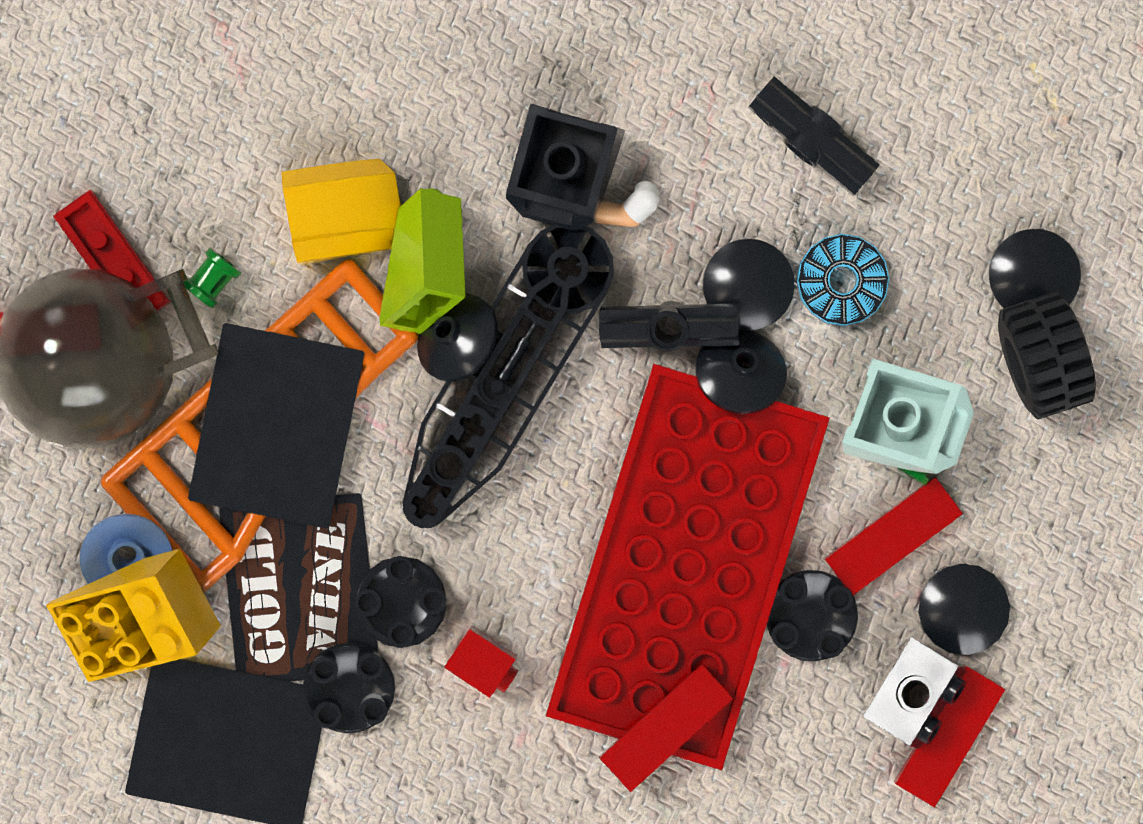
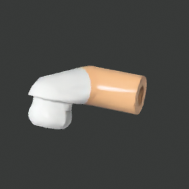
M641 181L634 186L635 191L623 203L602 201L596 214L595 224L636 227L640 225L657 209L660 201L657 186L650 181Z

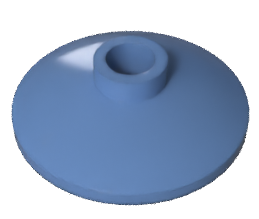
M135 514L110 516L93 526L84 538L80 550L81 571L86 582L89 584L143 558L172 551V546L165 532L156 523L145 517ZM123 547H131L135 550L136 555L131 559H124L120 556L119 550Z

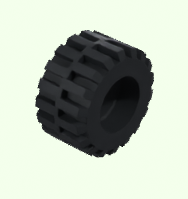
M1054 291L1001 309L998 319L1000 343L1012 381L1026 409L1039 420L1093 402L1096 379L1091 355L1079 322L1067 301L1058 292Z

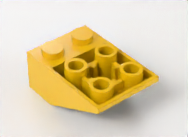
M180 548L143 558L54 599L46 605L88 682L195 656L221 627Z

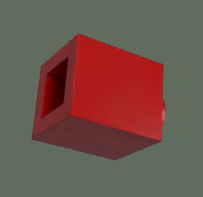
M474 626L470 627L444 666L445 669L489 698H491L496 689L505 693L519 671L512 666L517 655Z

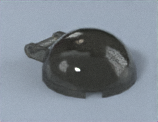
M70 268L51 273L28 285L10 303L0 319V397L11 415L36 437L51 444L72 449H98L121 443L142 431L164 407L163 404L172 385L174 373L220 354L215 343L210 345L183 281L188 279L184 269L137 288L128 280L105 272V270ZM163 289H166L193 351L175 360L173 359V348L167 327L153 303L146 297Z

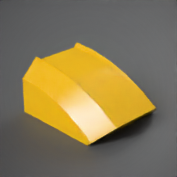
M380 158L281 172L282 189L292 246L297 263L305 265L390 250L392 248L398 208L401 204L395 172Z

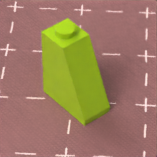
M420 188L398 208L379 317L380 326L402 331H412L417 334L424 332L466 297L461 198L443 194L440 190L433 188Z

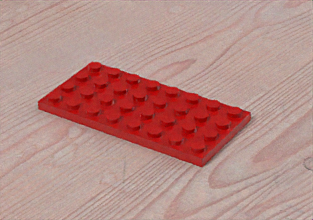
M653 363L548 705L546 717L619 739L702 663L734 699L672 755L718 770L723 769L830 417L778 401L760 412L751 414L732 413L716 406L703 394L696 376Z

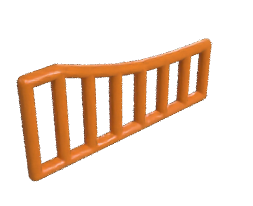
M346 259L265 331L300 338L293 330L314 312L344 347L364 351L356 394L357 398L382 372L417 342L418 334L412 331L390 328L396 336L376 354L327 300L348 281L380 317L383 293L353 260ZM212 378L101 478V486L126 514L139 515L153 521L167 535L172 550L181 549L203 593L242 560L265 518L263 515L247 512L233 538L203 503L188 499L190 488L157 453L159 449L178 434L197 455L201 432L191 421L207 406ZM144 465L222 552L202 571L123 483L140 466Z

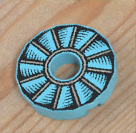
M847 234L825 237L809 248L799 264L796 279L800 300L809 312L824 323L838 326L860 323L877 312L887 295L889 283L886 261L877 248L861 237ZM838 267L848 268L855 276V285L848 293H838L830 284V275Z

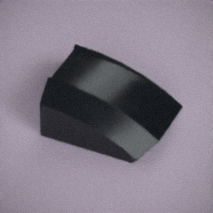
M530 103L507 187L506 199L522 217L550 225L556 224L561 226V228L574 232L593 223L611 178L625 130Z

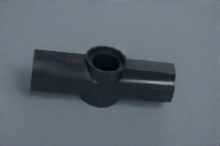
M775 76L766 84L748 107L754 115L756 114L767 126L774 129L784 138V144L795 155L812 167L818 166L852 196L859 191L880 166L874 158L866 154L858 145L854 144L843 134V128L830 115L815 105L810 107Z
M667 301L660 305L605 306L599 310V340L601 348L657 347L663 351H673L683 346L740 345L741 321L739 303L683 305L677 301ZM667 316L673 317L681 324L682 331L675 335L666 334L660 329L658 320Z

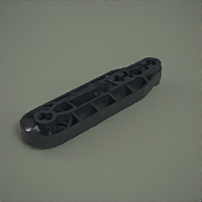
M554 224L541 230L526 247L491 308L494 312L496 311L508 290L522 297L524 301L504 334L497 331V336L501 339L480 374L478 372L473 374L477 379L458 411L454 412L440 404L452 382H445L421 422L403 498V512L406 519L414 526L432 528L442 523L502 470L607 295L614 276L613 256L606 241L592 228L585 226L574 232ZM550 233L559 247L557 250H555L547 236ZM586 233H588L591 237L581 252L577 248ZM571 257L576 258L579 261L576 264V268L582 269L580 275L577 278L569 275L566 280L560 279L557 275L561 271L559 268H555L559 260L567 262ZM588 265L609 266V272H589ZM522 266L523 280L529 290L528 294L511 285ZM528 266L547 267L548 270H528ZM557 286L558 290L553 296L551 302L547 304L546 301L553 292L554 288ZM582 287L590 303L585 305L577 288ZM534 300L545 309L556 312L552 322L539 318L529 310ZM592 308L581 327L565 317L566 314H580ZM525 316L532 323L523 338L519 336L514 349L503 367L498 371L496 376L499 378L497 379L490 375ZM563 322L577 330L578 333L559 365L556 366L542 358L541 355L560 323ZM537 326L546 329L545 334L513 387L505 384L504 381L509 382L514 369L525 351L530 347L531 342L529 340ZM539 361L553 369L554 373L533 406L517 395ZM515 400L531 411L511 445L494 436V433ZM439 408L452 416L453 419L432 452L422 445L427 424L436 409ZM476 414H480L483 417L480 425L486 430L483 436L474 434L466 445L475 448V452L470 457L464 449L450 445L448 442L452 435L457 441H461L467 430L461 424L465 417L473 419ZM492 440L507 449L499 465L480 481L470 475L488 443ZM422 452L429 459L414 482L420 453ZM448 452L456 454L462 461V471L454 479L444 478L438 471L437 463L439 458ZM429 475L437 484L450 487L451 492L447 496L442 490L439 491L433 500V505L438 508L437 513L429 512L424 517H421L418 514L420 506L415 503V499L417 496L420 498L426 497L434 485L425 483ZM466 480L476 485L455 505L452 504Z

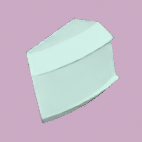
M872 358L866 375L867 382L851 426L847 427L842 441L844 454L883 465L934 474L956 465L974 415L967 388L953 382Z

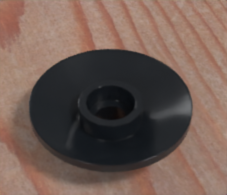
M465 293L466 297L418 336L417 351L421 365L427 373L438 380L456 382L470 377L486 363L494 349L498 331L497 319L491 306L476 295Z
M751 330L740 331V345L702 346L695 365L696 379L703 394L721 409L737 414L756 413L770 407L780 397L787 379L786 363L779 349L768 338ZM737 360H744L752 367L748 369L742 368L737 364Z

